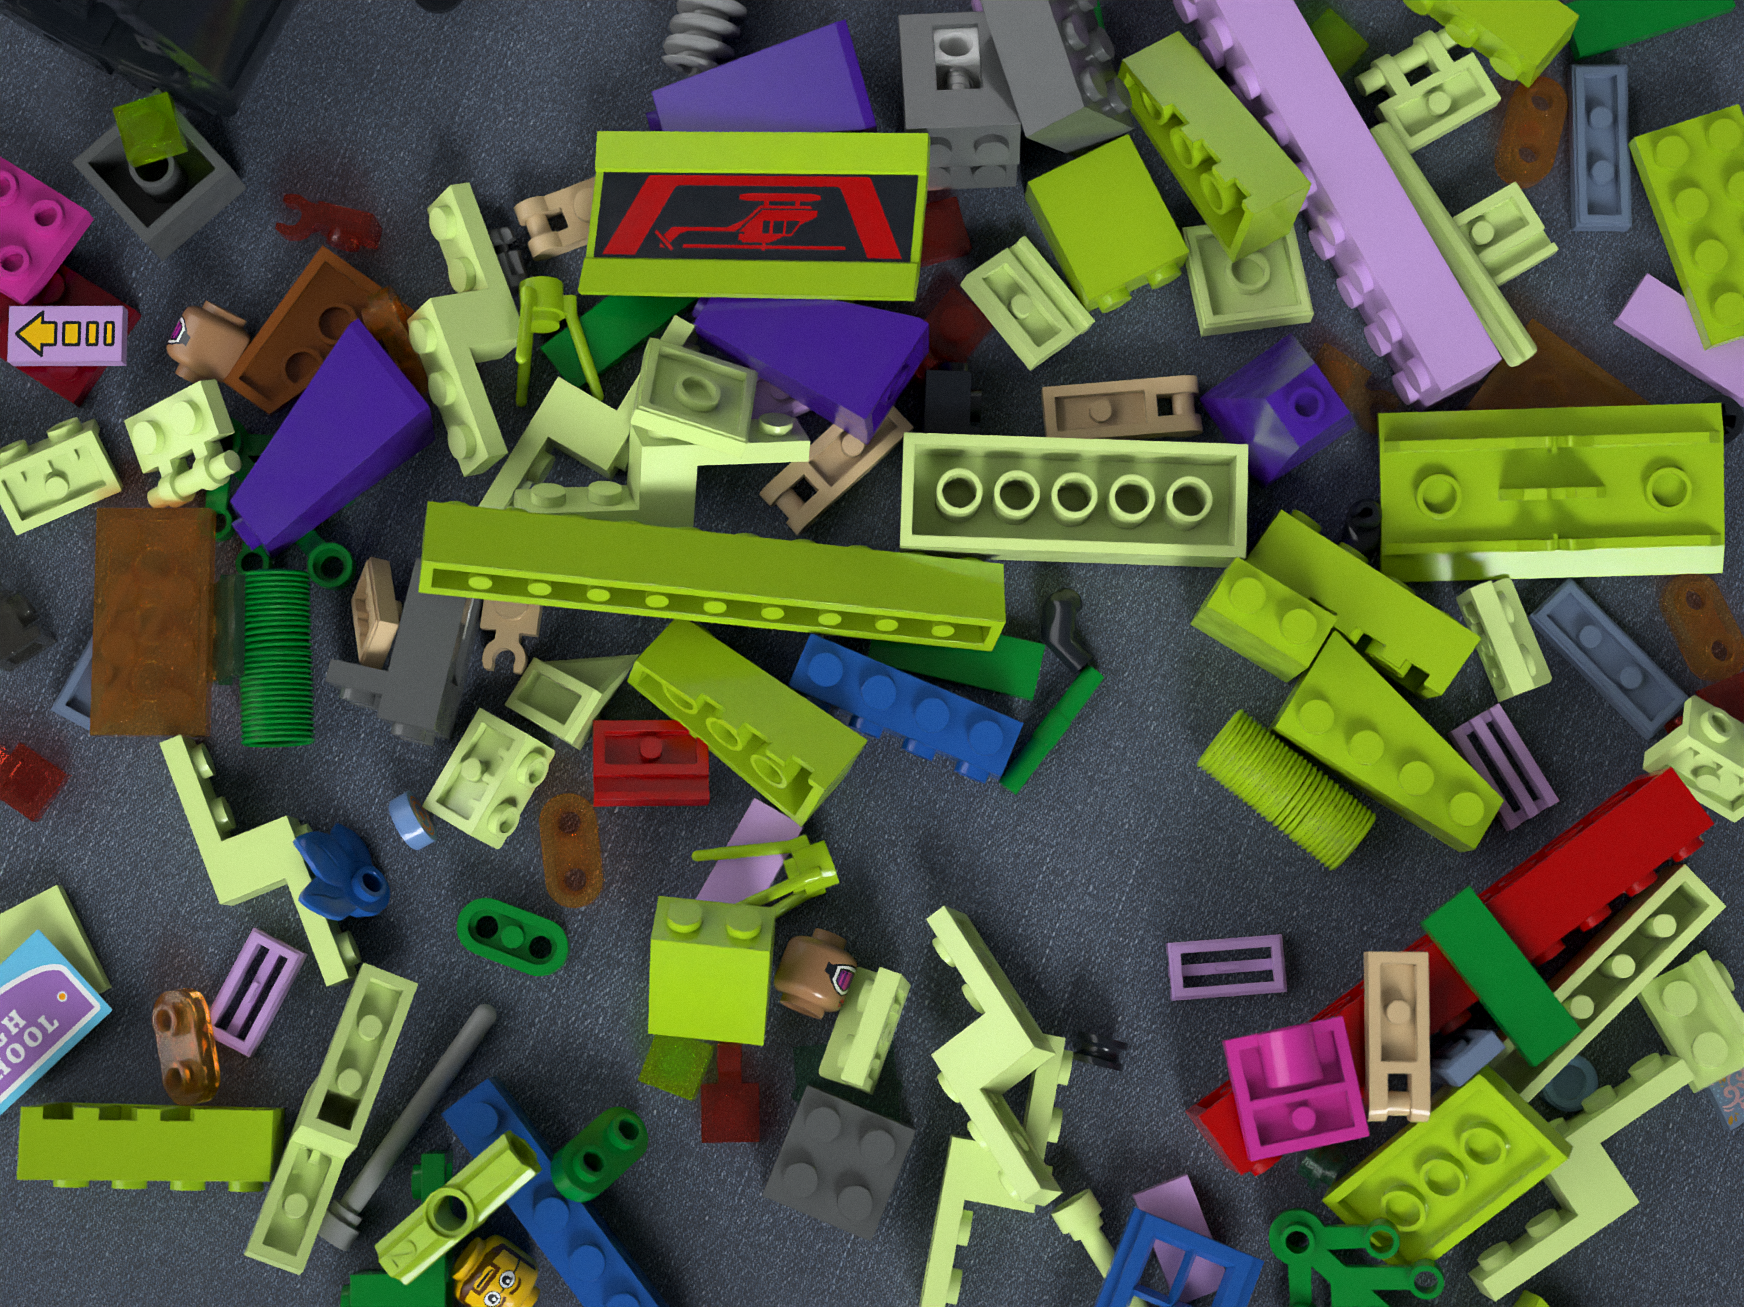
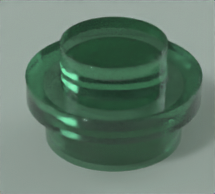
M1344 1141L1308 1150L1297 1171V1174L1309 1180L1307 1187L1316 1191L1322 1182L1332 1187L1348 1160V1157L1340 1152Z

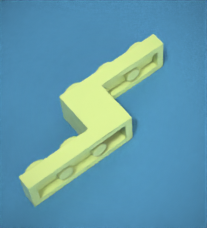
M469 182L450 185L427 208L431 232L439 241L448 265L450 283L458 293L429 298L406 320L409 326L410 343L414 351L419 354L428 378L430 397L433 403L438 406L447 429L449 449L452 455L458 459L464 477L484 473L508 453L475 363L501 359L517 346L520 318Z
M675 315L660 340L700 352V347L695 345L698 337L694 325ZM640 373L617 411L558 377L478 507L495 509L514 507L515 489H529L532 483L536 485L545 480L555 461V456L550 454L554 447L611 481L619 469L626 472L628 470L630 422Z
M766 413L761 415L759 419H751L748 444L740 459L630 424L627 485H619L611 481H596L589 484L588 487L564 488L554 483H540L534 485L531 489H515L514 507L532 513L560 516L578 514L587 519L615 522L634 520L645 525L670 528L693 527L697 466L808 462L810 439L796 418L782 413Z
M181 734L160 742V747L219 903L234 906L288 884L326 986H340L356 979L358 974L354 965L361 962V957L350 931L341 932L336 920L318 915L298 901L302 890L316 878L308 863L293 844V840L299 835L313 832L309 824L301 826L297 818L286 815L231 837L229 830L236 827L234 816L226 799L223 796L216 798L209 777L216 774L206 746L203 743L196 745L194 739Z
M942 906L926 919L937 936L932 940L933 946L949 966L957 967L966 981L962 986L965 997L975 1010L984 1015L931 1054L942 1071L937 1075L938 1081L946 1094L956 1103L961 1102L971 1118V1121L967 1123L969 1132L982 1149L987 1152L991 1151L1002 1168L998 1171V1178L1008 1194L1016 1201L1021 1200L1023 1203L1046 1206L1063 1192L1002 1094L1056 1053L967 914L947 906Z
M363 963L320 1073L306 1093L246 1247L245 1256L298 1275L304 1271L344 1162L359 1143L418 983Z
M1044 1034L1056 1054L1031 1074L1022 1124L1023 1130L1043 1161L1047 1142L1057 1143L1059 1138L1063 1109L1053 1107L1057 1084L1066 1086L1068 1084L1073 1060V1051L1064 1049L1066 1038ZM950 1134L919 1307H945L946 1303L957 1304L962 1269L952 1268L956 1245H968L973 1211L963 1210L965 1200L1031 1213L1035 1212V1204L1023 1203L1021 1200L1016 1201L1008 1194L998 1178V1171L1002 1168L991 1151L987 1152L982 1149L974 1138ZM1047 1166L1052 1174V1166Z
M1658 1053L1650 1054L1630 1067L1628 1072L1632 1077L1614 1089L1611 1085L1603 1086L1582 1100L1581 1105L1584 1109L1569 1120L1565 1121L1563 1117L1549 1122L1573 1146L1569 1159L1543 1178L1562 1209L1558 1212L1555 1209H1548L1538 1214L1525 1225L1526 1234L1510 1245L1507 1241L1499 1242L1485 1250L1478 1257L1477 1261L1480 1265L1470 1271L1468 1275L1480 1293L1496 1302L1640 1203L1600 1143L1696 1078L1683 1058L1666 1054L1660 1057Z

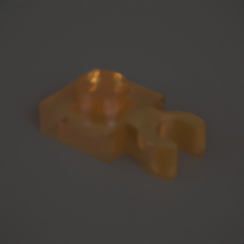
M1325 342L1313 361L1347 409L1356 414L1359 426L1367 433L1377 435V421L1370 415V406L1381 404L1386 409L1394 411L1400 403L1399 400L1389 391L1380 389L1371 391L1364 387L1372 372Z

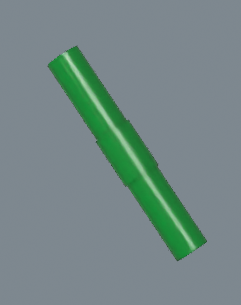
M1089 665L1082 669L998 781L1000 785L1012 794H1018L1103 681L1104 677L1097 670Z

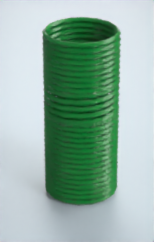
M259 569L245 571L236 576L238 580L236 582L238 585L236 588L238 591L236 593L238 604L236 606L239 608L237 610L239 614L237 616L239 619L237 621L239 625L237 629L239 635L237 637L240 639L238 651L241 653L238 656L240 659L238 661L240 664L238 667L240 672L238 674L241 676L239 678L241 682L239 684L241 687L239 690L241 693L239 696L241 698L239 702L241 706L239 708L242 710L239 714L242 716L240 718L242 721L240 724L242 729L240 731L243 733L240 737L243 739L241 744L244 746L292 747L309 745L316 741L313 738L315 736L313 732L315 730V727H313L315 724L313 719L315 717L312 715L315 712L313 710L314 699L312 698L314 696L312 692L314 690L312 687L314 684L312 681L314 678L312 676L313 665L311 664L313 662L311 658L313 651L310 649L312 643L309 642L312 640L310 636L312 633L310 629L312 620L310 617L312 615L310 614L311 603L309 602L311 600L309 596L311 594L309 591L311 588L309 584L311 582L309 580L310 574L306 571L295 569Z

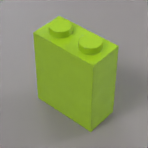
M1129 134L1028 182L1025 200L1075 297L1087 312L1098 307L1101 313L1110 312L1124 305L1132 298L1129 292L1149 283L1152 289L1162 287L1182 274L1179 268L1184 265L1190 251Z
M1236 557L1218 577L1190 624L1287 683L1309 667L1338 617L1241 558Z
M658 896L650 945L648 1034L763 1046L770 1000L776 908Z

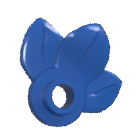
M336 823L332 827L330 835L314 831L299 835L293 840L294 846L316 875V878L302 890L298 901L307 909L325 918L339 921L349 915L357 918L375 916L387 907L390 900V889L387 880L372 865L367 846L353 830Z

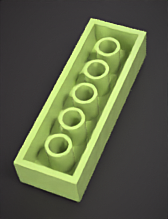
M904 432L899 552L918 551L928 556L945 558L973 557L990 560L1227 568L1236 557L1242 560L1246 559L1248 444Z

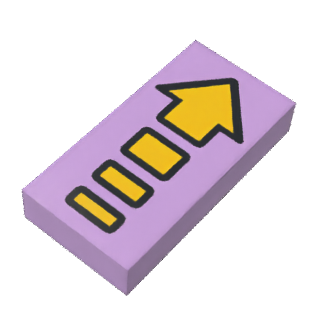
M9 306L7 362L12 366H126L128 310L124 306Z

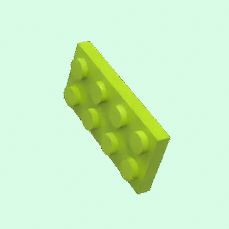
M1737 104L1634 137L1628 143L1704 351L1744 338V116L1740 105Z
M1486 1064L1461 1087H1453L1430 1106L1428 1122H1410L1330 1186L1322 1202L1346 1225L1369 1224L1375 1219H1387L1393 1222L1400 1233V1244L1398 1251L1392 1257L1383 1259L1388 1265L1413 1264L1420 1259L1435 1261L1567 1161L1573 1146ZM1376 1231L1370 1237L1372 1242L1380 1247L1388 1246L1393 1241L1392 1236L1386 1231Z

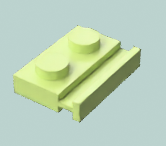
M1516 181L1452 218L1497 287L1546 260L1558 251L1555 242L1551 243L1545 234V226Z
M1026 236L1019 239L1009 249H1004L967 274L960 284L1030 371L1068 345L1075 337L1088 331L1095 322Z

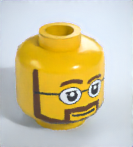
M492 1235L485 1240L479 1237L473 1239L457 1258L450 1273V1276L455 1279L454 1296L467 1307H532L540 1294V1288L535 1285L538 1277V1263L536 1260L500 1235Z

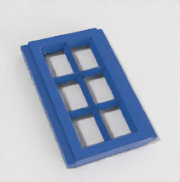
M1133 1207L1094 1307H1130L1133 1296L1160 1307H1194L1179 1301L1196 1256L1226 1268L1211 1307H1247L1264 1260ZM1156 1239L1186 1251L1168 1296L1139 1284Z

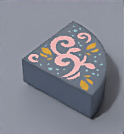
M1743 1068L1704 1088L1724 1130L1731 1131L1744 1122Z

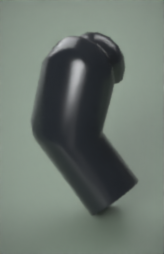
M1362 499L1355 502L1349 508L1346 515L1342 538L1335 544L1339 545L1340 542H1343L1359 551L1365 557L1373 553L1378 548L1381 535L1380 521L1382 509L1380 505L1371 499Z
M1061 588L1057 592L1049 594L1042 605L1040 635L1043 643L1075 675L1095 656L1074 634L1076 615L1083 607L1081 596L1071 588Z

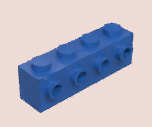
M810 633L788 685L790 689L826 713L832 709L851 717L848 726L876 739H880L883 731L904 740L901 746L902 750L931 762L935 754L941 755L957 762L953 770L954 772L982 784L986 783L988 776L997 780L1001 778L1024 724Z

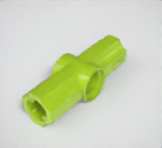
M511 1130L506 1131L450 1181L432 1192L421 1206L374 1246L378 1252V1262L391 1278H396L403 1284L409 1285L468 1233L483 1224L496 1209L541 1172L542 1168L538 1163L535 1151L525 1139L516 1136ZM450 1195L456 1196L464 1202L467 1208L466 1220L459 1219L452 1213L449 1207Z

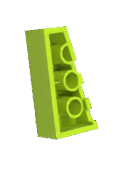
M1177 31L1123 59L1117 77L1123 81L1132 99L1130 111L1232 263L1289 234L1312 183L1206 63L1201 52Z
M1281 509L1274 515L1246 555L1244 561L1338 617L1329 633L1336 630L1370 665L1421 700L1441 696L1482 638L1461 625L1446 612L1431 606L1417 597L1410 587L1390 575L1385 576L1367 565L1368 559L1353 547L1343 542L1336 545L1319 534L1322 530L1321 526L1304 513L1293 510L1289 515Z
M674 619L635 660L627 680L629 684L672 720H677L690 730L689 734L695 739L698 737L708 745L709 751L800 827L806 823L840 784L868 742L861 735L714 638L705 627L698 623H692L689 620Z
M1336 630L1328 634L1311 664L1302 672L1267 730H1271V734H1276V738H1280V742L1285 741V745H1289V748H1294V751L1300 755H1303L1460 853L1476 849L1504 802V799Z
M51 1102L23 1106L20 1111L16 1180H53V1187L63 1188L89 1187L90 1180L112 1181L111 1188L146 1189L148 1181H170V1190L181 1191L206 1190V1181H228V1191L262 1192L264 1191V1182L273 1181L283 1155L285 1108Z

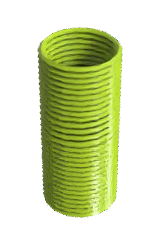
M1240 709L1234 714L1197 762V767H1201L1202 771L1206 770V774H1210L1211 778H1215V781H1219L1220 785H1224V789L1228 788L1229 792H1233V796L1237 795L1238 799H1242V803H1247V806H1251V810H1256V814L1260 813L1261 817H1265V821L1272 822L1273 827L1278 826V831L1283 830V835L1289 834V839H1292V842H1297V846L1301 845V849H1306V853H1310V856H1315V860H1319L1320 864L1324 863V867H1328L1329 871L1336 870L1349 857L1376 820V813H1372L1371 809L1367 810V806H1363L1362 802H1358V798L1353 799V795H1349L1348 791L1344 792V788H1340L1339 783L1334 784L1333 779L1328 780V775H1323L1322 771H1317V766L1312 767V763H1308L1307 759H1303V755L1299 756L1298 752H1294V748L1290 749L1289 745H1285V741L1280 742V738H1276V734H1271V730L1267 731L1266 727H1262V723L1258 724L1257 720H1253V716L1249 717L1248 713H1244V709Z

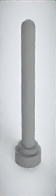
M481 1004L474 1010L342 1199L334 1198L329 1207H327L318 1231V1235L343 1251H348L361 1232L357 1226L363 1217L359 1213L495 1022L497 1013L493 1006Z

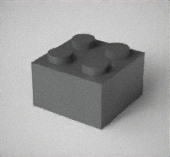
M158 88L72 161L75 167L162 261L247 189L233 169Z
M808 1083L762 1196L868 1241H872L916 1130L911 1125Z

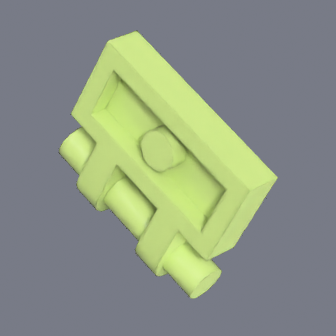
M1445 28L1436 33L1428 30L1414 38L1411 47L1393 57L1385 54L1374 60L1370 64L1371 69L1354 79L1358 91L1364 97L1380 88L1388 93L1390 99L1379 104L1374 114L1380 123L1387 122L1392 126L1410 154L1497 106L1502 99L1473 52L1453 62L1447 51L1459 44L1449 37ZM1423 64L1431 70L1433 75L1413 86H1410L1404 76Z
M216 379L200 380L124 420L142 473L160 471L162 478L159 480L158 486L149 490L147 494L148 502L156 510H161L167 506L175 508L193 500L195 492L201 489L214 490L226 484L230 479V475L241 469V460L236 452L232 450L223 452L219 441L235 433ZM194 454L196 461L193 464V468L189 470L185 458Z

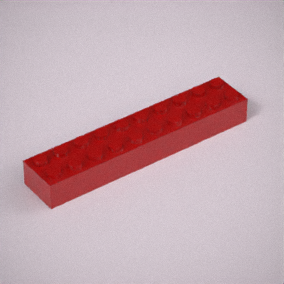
M1672 767L1642 774L1477 896L1529 963L1534 962L1536 966H1539L1565 948L1561 938L1567 933L1579 927L1583 932L1587 931L1609 916L1612 910L1607 904L1625 893L1632 897L1656 881L1659 877L1654 871L1656 867L1670 859L1679 862L1697 851L1705 843L1700 835L1715 823ZM1427 933L1401 951L1428 952L1429 1035L1440 1031L1445 1036L1471 1018L1472 1015L1467 1008L1478 1001V998ZM1364 979L1305 1022L1343 1016L1361 1099L1364 1097L1365 1089ZM1230 1078L1185 1111L1224 1166L1241 1176L1250 1171L1254 1176H1258L1283 1157V1155L1254 1161L1248 1160Z

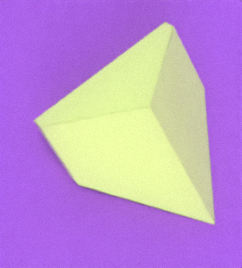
M639 654L545 662L534 657L505 703V706L578 750H581L592 732L593 720L601 718Z

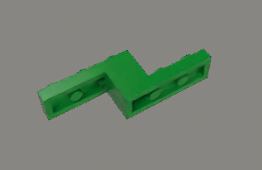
M430 1150L421 1154V1164L413 1165L411 1178L412 1197L414 1200H421V1205L432 1192L453 1178V1150ZM450 1195V1198H449V1207H450L452 1213H453V1195ZM453 1247L409 1285L403 1284L396 1278H391L385 1269H360L350 1275V1284H343L340 1307H453V1277L450 1276L453 1267Z

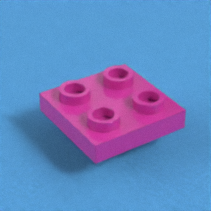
M1 156L0 292L22 306H31L93 222L94 218L87 210Z
M1335 1016L1222 1040L1248 1160L1254 1161L1370 1136L1343 1016Z

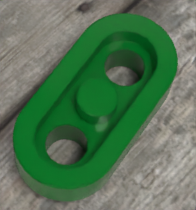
M480 898L470 902L462 909L458 916L456 926L458 938L468 951L532 976L554 974L568 960L570 954L569 937L561 925L550 919L492 898ZM487 916L494 917L498 922V931L491 938H484L479 932V923ZM540 936L547 937L552 944L551 953L543 959L537 958L532 952V943Z
M619 1106L611 1107L596 1117L554 1155L551 1161L550 1173L557 1190L569 1200L587 1202L607 1189L645 1153L648 1146V1133L643 1121L633 1111ZM583 1159L585 1160L586 1164L590 1168H592V1172L586 1168Z

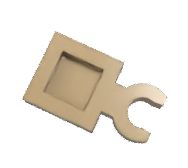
M484 599L480 628L484 631L496 632L495 639L487 644L482 655V663L487 671H494L497 655L507 650L513 652L515 656L513 672L518 675L524 674L528 665V656L525 649L521 646L522 635L539 637L543 605Z

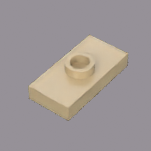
M370 557L366 561L351 599L359 662L362 666L382 670L399 627L402 603L395 600L390 562Z

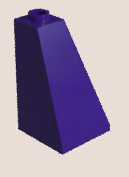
M846 19L652 91L656 110L646 113L650 131L877 133V125Z
M700 297L692 314L693 317L697 318L693 324L697 337L741 366L755 370L760 378L866 445L869 444L929 353V323L923 319L839 300Z
M359 318L348 325L230 500L238 516V519L231 523V525L251 551L261 545L271 559L275 558L436 440L429 405Z
M1292 333L1198 398L1230 444H1248V471L1262 490L1356 426L1347 407Z

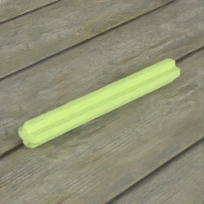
M1383 122L1371 128L1369 131L1490 339L1506 363L1514 367L1531 358L1537 352L1536 344L1392 126L1387 122Z

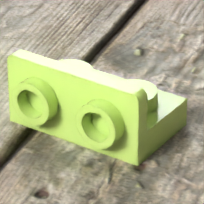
M78 417L71 418L48 429L46 433L49 438L28 446L23 439L0 448V505L16 536L122 491L123 484L98 436L100 427L96 419L81 424Z
M1504 578L1493 583L1490 580L1472 587L1456 597L1468 629L1482 638L1477 644L1476 649L1498 702L1551 682V673L1510 578Z
M1693 695L1684 703L1682 725L1645 751L1643 769L1650 773L1672 767L1698 802L1735 823L1744 817V724L1728 715L1724 710Z
M479 707L422 807L495 849H500L506 838L516 829L520 814L535 788L545 779L549 764L555 755V750Z
M1705 950L1694 955L1688 962L1653 979L1637 995L1670 1054L1683 1058L1696 1077L1688 1083L1693 1093L1744 1068V1013L1731 993L1735 990V986L1728 970L1719 960L1712 962Z
M857 967L819 1068L820 1076L873 1095L911 987L902 974L879 967L878 973Z

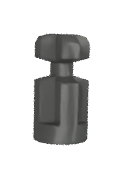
M510 227L490 230L488 234L496 251L511 296L518 295L519 283L529 278L521 252L518 250L510 251L509 249L511 243L516 240L515 233Z

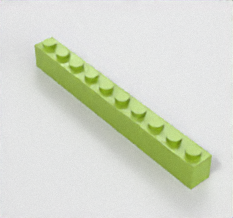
M428 501L418 593L991 652L1006 623L1004 564L983 562L978 558L965 557L955 559L928 556L918 551L900 553L872 550L863 545L844 547L817 544L807 539L789 541L762 538L752 533H738L734 535L707 532L689 526L670 528L645 525L634 520L621 522L587 519L578 514H565L562 516L541 514L515 507L495 509L470 506L460 501H448L445 503Z

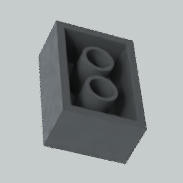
M980 0L1026 138L1078 158L1134 129L1128 111L1132 107L1130 93L1123 81L1116 76L1111 62V58L1115 56L1113 44L1106 31L1099 27L1093 8L1097 7V0Z

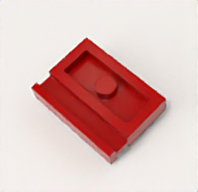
M593 720V807L708 806L710 800L708 745L700 738L696 737L695 739L690 735V730L677 720Z

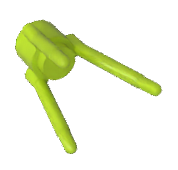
M536 276L524 279L518 286L520 318L515 356L518 363L517 406L524 407L527 403L534 333L554 332L559 329V321L566 318L592 396L602 401L604 394L577 315V297L575 295H564V285L557 278Z
M806 834L788 841L696 850L691 855L694 861L699 862L791 853L792 858L782 861L788 880L735 903L761 906L793 892L790 896L771 906V908H776L775 919L808 899L827 893L825 888L839 883L825 841L822 840L810 845Z

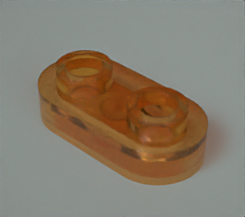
M1538 76L1529 88L1521 83L1509 99L1494 161L1498 175L1508 185L1516 181L1520 188L1533 187L1540 183L1553 167L1568 107V100L1564 89L1553 79ZM1541 96L1546 99L1548 109H1537L1532 103V97ZM1519 149H1531L1536 157L1535 162L1529 163L1522 160L1519 155Z
M390 285L367 294L368 307L362 309V316L368 331L376 341L383 339L391 355L390 358L419 394L429 391L428 378L422 361L410 343L409 326L406 321L410 317L398 294Z
M1681 574L1670 580L1660 593L1659 608L1689 669L1700 679L1710 682L1722 681L1739 673L1744 667V637L1716 583L1704 574ZM1688 591H1694L1701 597L1702 603L1699 610L1688 606L1686 602ZM1715 641L1723 643L1727 649V657L1724 661L1716 659L1712 654V645Z
M573 793L559 794L551 798L544 805L539 817L545 884L549 895L558 904L574 909L584 908L599 898L605 884L598 815L593 805L580 795ZM567 813H576L580 818L579 829L572 834L564 833L560 827L561 818ZM574 869H581L587 878L585 886L578 891H572L566 884L568 873Z
M193 988L166 991L157 998L152 1013V1026L155 1032L163 1087L172 1101L178 1105L189 1106L208 1102L216 1095L220 1085V1068L208 1004L201 993Z

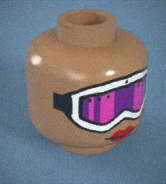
M205 300L202 307H187L182 313L166 346L169 356L179 363L175 374L192 383L216 379L217 382L223 383V379L228 376L237 360L251 343V336L243 329L247 321Z
M815 928L812 937L806 935L792 937L787 944L774 976V987L782 994L780 1003L796 1012L816 1019H822L824 1012L840 1010L857 971L856 960L844 950L847 941L834 933Z

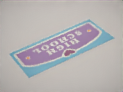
M39 929L0 964V1115L113 1010Z

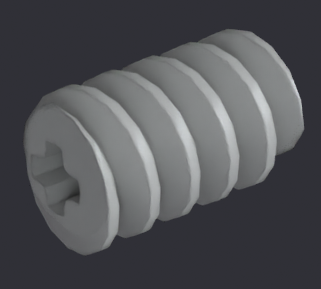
M677 0L676 7L680 14L675 15L670 21V30L673 35H669L664 40L663 48L667 55L662 56V61L678 72L694 76L720 66L715 63L717 58H734V49L723 43L722 40L723 38L738 39L741 36L740 28L729 22V18L743 19L747 17V8L735 0Z

